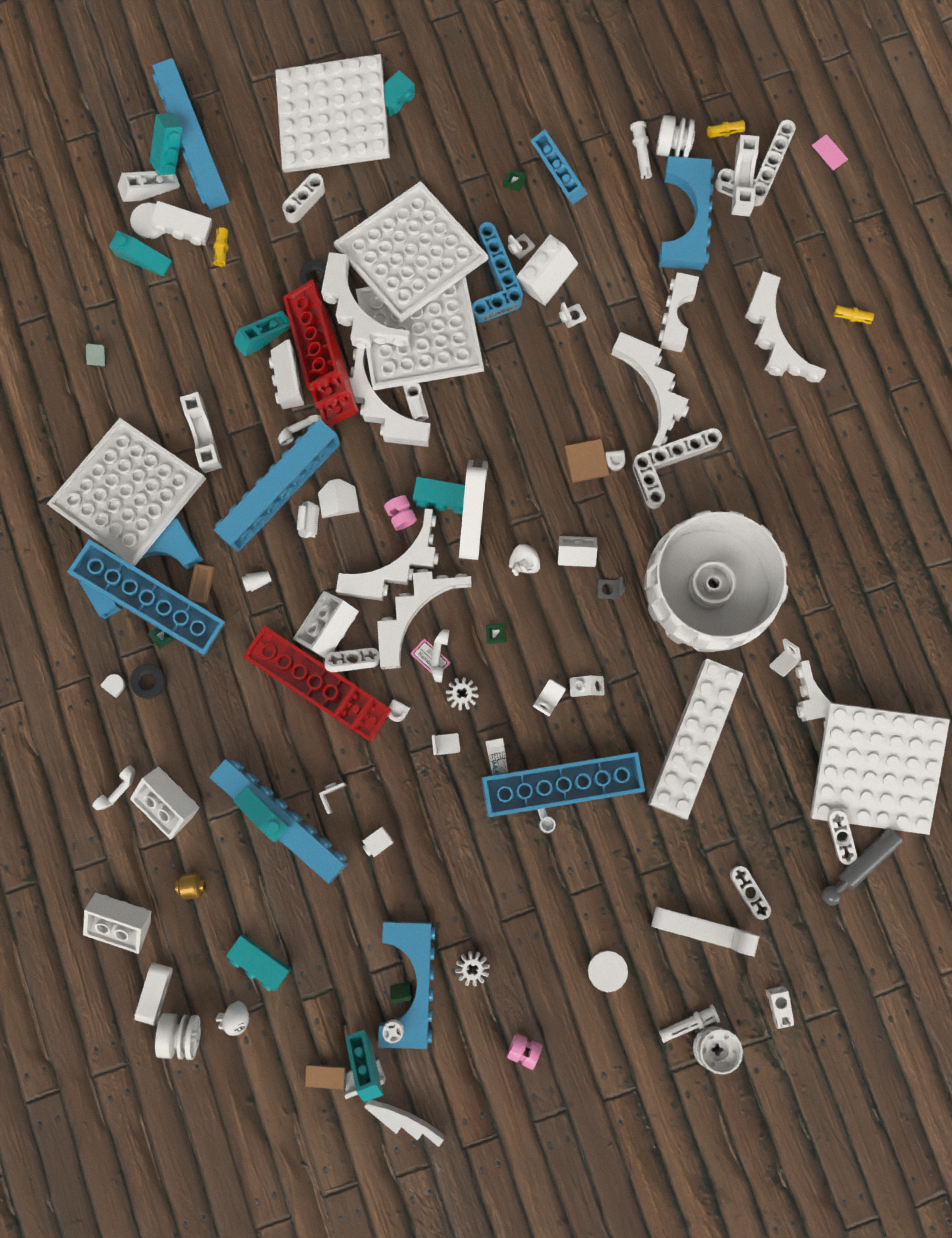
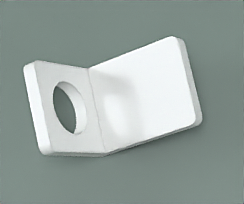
M511 234L508 236V249L519 260L535 248V245L526 234H522L517 239ZM519 242H527L528 248L522 250V246L519 244Z
M564 302L561 303L559 316L561 321L565 322L567 328L586 320L580 304L567 308ZM578 311L580 317L577 320H573L570 312Z
M787 639L783 640L785 651L770 664V668L783 677L801 661L799 647Z
M590 675L570 678L571 697L604 695L603 676ZM596 680L599 682V690H598V691L596 690V687H595V682H596Z
M549 679L533 707L550 716L566 688Z
M458 733L432 735L434 755L460 752Z
M335 782L325 786V791L319 793L327 814H331L332 810L325 795L346 786V783L343 782L337 785Z

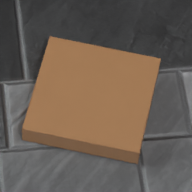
M601 439L564 447L572 483L609 476Z

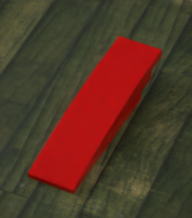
M312 279L283 296L307 389L312 392L315 407L320 410L322 421L328 427H331L358 413L359 410L328 314L317 285Z
M266 626L262 627L242 656L369 742L373 741L393 711L338 673L326 670L323 663Z

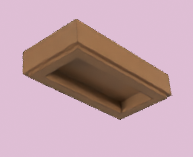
M195 563L187 599L195 603L207 605L215 571L214 567Z
M308 1064L306 1065L305 1087L345 1089L347 1067Z

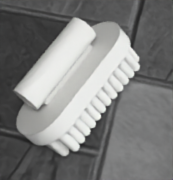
M310 501L304 502L302 506H299L297 530L299 536L303 538L315 537L317 535L320 508Z

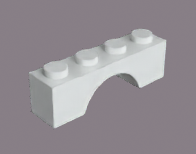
M740 135L735 156L731 215L750 216L755 202L753 180L758 155L759 136Z
M677 272L675 279H671L669 290H672L671 296L668 295L666 307H669L668 313L664 312L662 324H665L664 330H660L658 341H661L660 348L682 353L688 328L678 319L677 309L682 304L693 301L696 294L698 276Z
M198 392L180 397L184 414L194 438L195 453L199 467L204 473L223 468L202 397Z

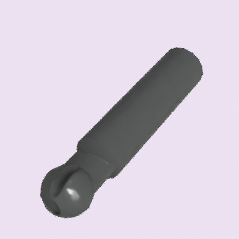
M890 828L881 834L854 862L839 874L840 882L836 886H828L823 890V901L827 905L838 904L842 898L841 893L846 888L854 890L903 843L899 835Z

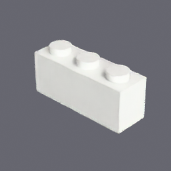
M157 201L151 218L152 228L156 232L161 234L168 233L177 239L189 240L195 245L206 246L212 229L211 218Z

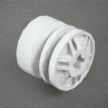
M663 115L656 155L668 157L671 149H675V157H678L680 150H683L682 157L688 158L694 142L695 120L690 119L688 126L685 127L686 119L682 118L680 125L676 126L675 116Z
M163 1013L159 1019L156 1032L155 1053L157 1058L171 1059L177 1049V1057L179 1059H183L186 1056L187 1060H193L197 1053L201 1036L200 1017L192 1015L190 1018L188 1014H185L181 1022H179L178 1014Z
M705 1027V1029L697 1033L693 1042L695 1058L700 1065L713 1073L721 1075L731 1073L738 1068L742 1061L743 1050L741 1042L736 1035L721 1027ZM715 1045L718 1046L719 1050H715V1052H713L712 1048H714Z

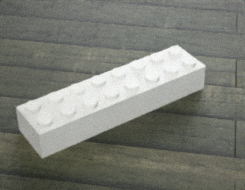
M705 659L702 662L648 805L682 819H688L743 676L742 672L710 659Z

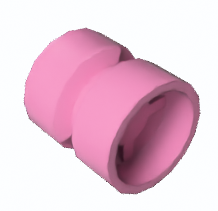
M405 495L396 497L384 505L388 516H392L391 522L395 530L407 528L417 521L413 510L409 509L410 503Z
M516 1033L506 1058L516 1063L521 1061L522 1066L533 1070L543 1045L534 1040L528 1042L527 1037ZM528 1048L527 1056H523L525 1049Z

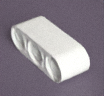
M317 173L309 175L283 203V212L288 222H298L324 195L325 186L321 175Z
M154 962L151 964L135 1013V1020L155 1026L162 1009L173 968Z

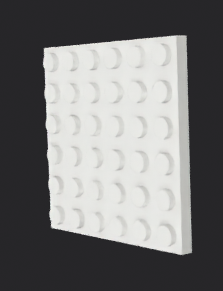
M381 54L276 70L281 160L284 173L390 158Z
M421 181L334 242L335 248L341 254L348 255L349 264L400 322L488 260L486 252Z
M466 276L402 322L394 316L370 287L356 289L358 305L367 315L389 328L409 330L410 334L409 346H396L389 343L378 344L372 341L371 348H366L373 391L484 372Z
M119 418L47 505L118 557L135 566L206 478L126 421Z
M829 702L810 817L812 819L828 821V812L833 808H840L846 814L849 824L884 829L890 828L892 830L930 835L950 719ZM839 814L835 815L834 820L836 822H839Z

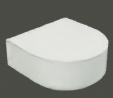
M624 450L605 452L607 466L610 470L618 471L623 468L625 464Z
M112 674L100 686L117 698L125 688V681L121 676Z
M393 699L389 705V708L393 710L389 718L392 721L400 722L406 717L410 708Z

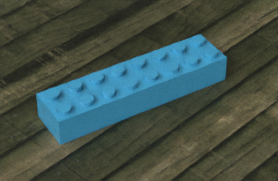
M173 58L152 65L155 72L152 76L164 103L167 113H174L183 127L180 148L202 203H207L209 210L230 203Z
M319 419L317 422H313L308 427L305 435L299 436L294 443L295 445L282 454V459L278 463L272 464L268 470L269 472L256 481V486L243 495V500L238 505L232 506L229 514L216 523L214 531L237 553L340 446L337 434L322 420Z
M90 539L67 571L75 579L203 656L207 654L225 625V621Z
M638 752L481 778L487 818L645 792Z
M225 759L209 778L233 799L248 786L291 826L280 841L328 884L333 882L348 865L347 857L339 850L335 852L331 848L332 843L325 837L320 838L317 836L318 831L310 824L305 825L302 822L303 818L297 812H290L287 809L289 805L281 798L273 797L274 792L266 785L261 786L258 783L260 780L253 773H246L243 770L245 766L234 759Z

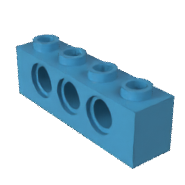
M545 129L530 140L573 205L588 194Z

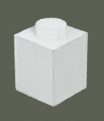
M381 827L363 840L365 845L362 847L368 856L372 854L375 857L392 845L394 841L385 828Z

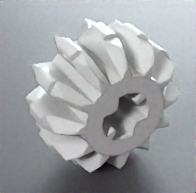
M463 677L461 684L458 678H456V686L449 683V687L453 691L446 690V694L453 695L448 697L447 701L455 700L451 705L452 708L458 703L459 711L462 710L463 704H465L468 710L470 709L468 702L472 705L476 704L471 698L479 697L478 694L472 693L477 691L478 688L477 686L470 688L473 684L472 680L466 685V678ZM459 690H466L467 697L458 698L459 693L457 692Z
M469 951L468 959L462 954L461 958L464 962L457 961L456 964L463 968L456 969V973H463L459 977L460 981L465 977L467 978L465 985L468 986L470 980H473V986H477L476 979L483 983L484 979L481 975L488 977L489 973L483 969H488L489 964H482L486 961L485 956L480 960L478 959L480 952H477L475 957H472V951ZM470 964H471L472 966L477 965V966H478V967H476V971H477V972L474 973L473 971H471V972L469 973V972H468V970H469V966H468V965H470Z

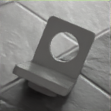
M619 576L618 580H598L599 599H620L622 594H625L623 576ZM605 584H609L613 588V592L609 595L602 592V587Z

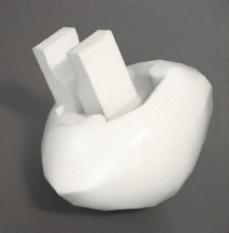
M519 544L513 550L509 560V567L512 568L514 575L517 576L519 572L530 574L539 571L540 559L536 550L531 546Z
M235 1001L228 1006L225 1013L218 1014L216 1021H220L219 1029H224L231 1036L240 1035L245 1031L249 1022V1013L243 1002Z

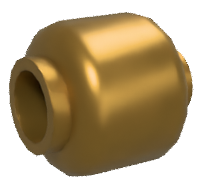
M200 873L182 874L176 881V893L182 899H198L206 891L207 881L203 879Z

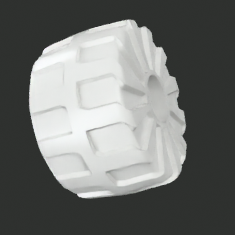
M707 510L696 513L690 519L676 524L658 542L650 556L644 578V590H646L649 602L648 611L653 621H658L665 629L667 637L677 644H687L699 652H715L742 646L755 639L767 629L775 619L781 604L786 599L788 592L786 567L788 564L785 554L781 552L772 537V533L764 525H759L753 520L744 517L742 513L731 510L729 512H711ZM708 581H715L717 588H711Z

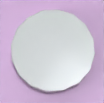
M154 203L139 205L132 212L130 218L133 230L144 239H155L162 235L152 228L151 218L156 206Z
M609 950L600 951L590 960L588 976L592 984L599 990L605 992L616 991L626 982L628 975L627 964L616 952Z

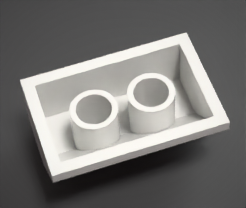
M550 234L518 273L517 280L522 290L546 306L577 267L578 262L565 244Z
M290 339L285 340L270 350L271 357L269 358L270 368H274L275 375H272L273 385L277 386L278 390L275 393L276 402L281 404L282 409L305 405L295 351Z
M323 591L293 639L325 658L327 654L335 651L336 646L344 637L345 632L355 620L359 611L344 600Z
M159 766L141 779L130 798L170 840L194 817L200 808Z
M95 892L84 910L83 935L139 954L150 926L151 911Z

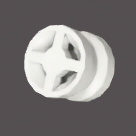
M396 1019L389 1020L383 1028V1037L389 1043L398 1042L404 1033L403 1024Z

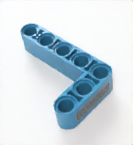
M490 222L481 224L479 240L483 250L488 255V262L501 291L473 303L474 320L479 323L517 310L522 306L523 302L522 289L497 230ZM489 232L491 235L486 236L484 233ZM496 248L498 251L492 252L490 249ZM503 264L505 267L499 268L497 265ZM510 280L512 283L505 284L504 281ZM512 296H516V297H518L519 299L516 300V301H514V300H511L510 298H511ZM494 303H500L501 306H500V307H495V306H493V304H494ZM483 309L485 312L479 314L476 310Z

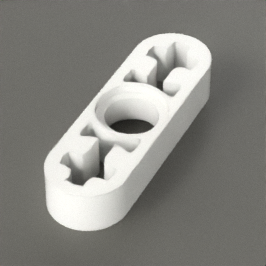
M375 648L332 652L326 655L324 667L330 672L372 668L379 663V651ZM354 657L357 659V662L351 663L347 658Z
M833 808L828 812L827 820L836 854L843 864L850 865L857 859V853L848 819L843 810ZM836 814L840 816L839 822L841 826H838L834 820ZM839 832H846L847 838L839 841L837 840V834ZM842 846H846V849H847L848 852L850 853V854L848 855L849 858H845V857L843 856V855H845V851H844V848H843Z
M734 867L730 872L731 880L749 910L758 919L768 918L771 914V908L751 874L745 867ZM737 870H739L740 872L744 871V874L742 876L743 879L746 882H748V880L750 881V883L743 885L742 888L740 887V885L744 883L741 879H736L735 877L737 876ZM748 887H753L756 891L753 898H748L745 895V890ZM757 901L760 906L765 907L766 909L763 910L764 914L757 913L756 911L759 910L755 903L751 905V902Z

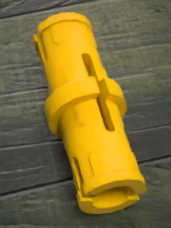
M743 120L731 123L726 121L720 125L708 126L707 136L710 139L718 136L728 137L730 134L744 132L745 122Z
M223 227L216 229V242L213 246L215 250L214 265L220 267L226 265V252L228 251V230Z
M837 305L834 317L848 319L850 322L857 321L871 325L874 313L858 310L857 307L847 308Z

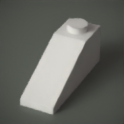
M156 171L122 173L117 187L123 202L141 201L177 189L180 185L176 174L158 175Z

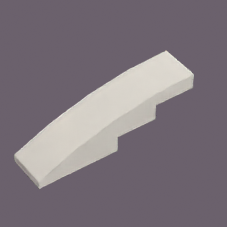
M373 1100L367 1101L365 1104V1108L396 1134L402 1127L416 1140L424 1134L438 1147L444 1141V1134L426 1121L407 1111Z

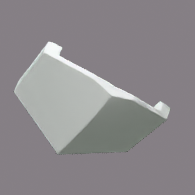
M341 479L328 481L318 492L322 518L359 512L355 486Z

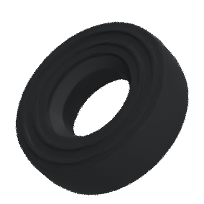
M311 260L305 263L299 273L301 285L310 281L309 275L313 271H319L323 274V279L316 283L321 294L327 264L320 260Z
M144 664L137 667L130 677L132 691L144 699L157 697L163 692L166 685L164 672L152 664ZM146 674H151L155 678V684L150 689H145L141 685V679Z

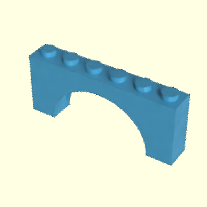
M668 156L664 182L674 184L685 191L692 201L695 220L692 228L684 236L673 241L662 242L659 267L703 270L704 265L708 264L709 252H706V248L710 244V235H707V231L711 227V218H708V215L712 210V201H709L713 193V184L710 183L714 176V167H711L712 159Z
M177 518L170 522L141 558L154 555L170 556L177 559L187 570L195 566V563L198 564L203 561L202 556L184 526ZM80 582L100 617L106 619L121 610L119 604Z
M383 922L382 943L396 946L411 960L416 973L417 990L410 1008L401 1017L396 1019L404 1027V1033L398 1042L389 1043L384 1039L383 1028L386 1023H380L378 1047L427 1049L428 1043H432V1030H428V1022H432L433 1009H429V1001H433V989H430V980L434 981V968H430V961L434 960L435 948L431 947V939H435V927H432V922Z

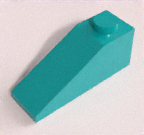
M118 230L109 245L115 256L162 277L165 276L172 263V260L134 237Z
M279 311L239 328L234 344L244 356L252 354L291 327L289 318L283 311Z
M248 786L233 801L273 842H278L291 828L282 817Z

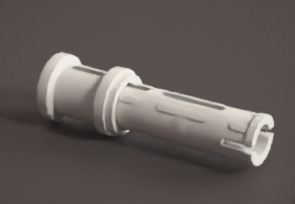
M637 121L630 125V130L633 131L634 137L632 142L637 150L640 178L644 179L645 176V179L652 177L647 149L649 138L646 136L645 131L647 125L644 121Z
M711 1004L710 1008L701 1012L695 1011L692 1017L658 1031L663 1043H666L694 1029H705L706 1025L715 1021L718 1023L720 1019L713 1004Z

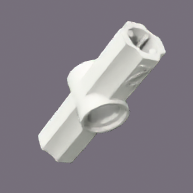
M419 383L403 385L412 419L419 422L428 419L429 416ZM411 392H417V393H418V394L415 395V396L409 395Z

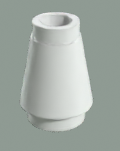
M268 571L249 573L242 577L246 592L250 590L253 592L271 582Z

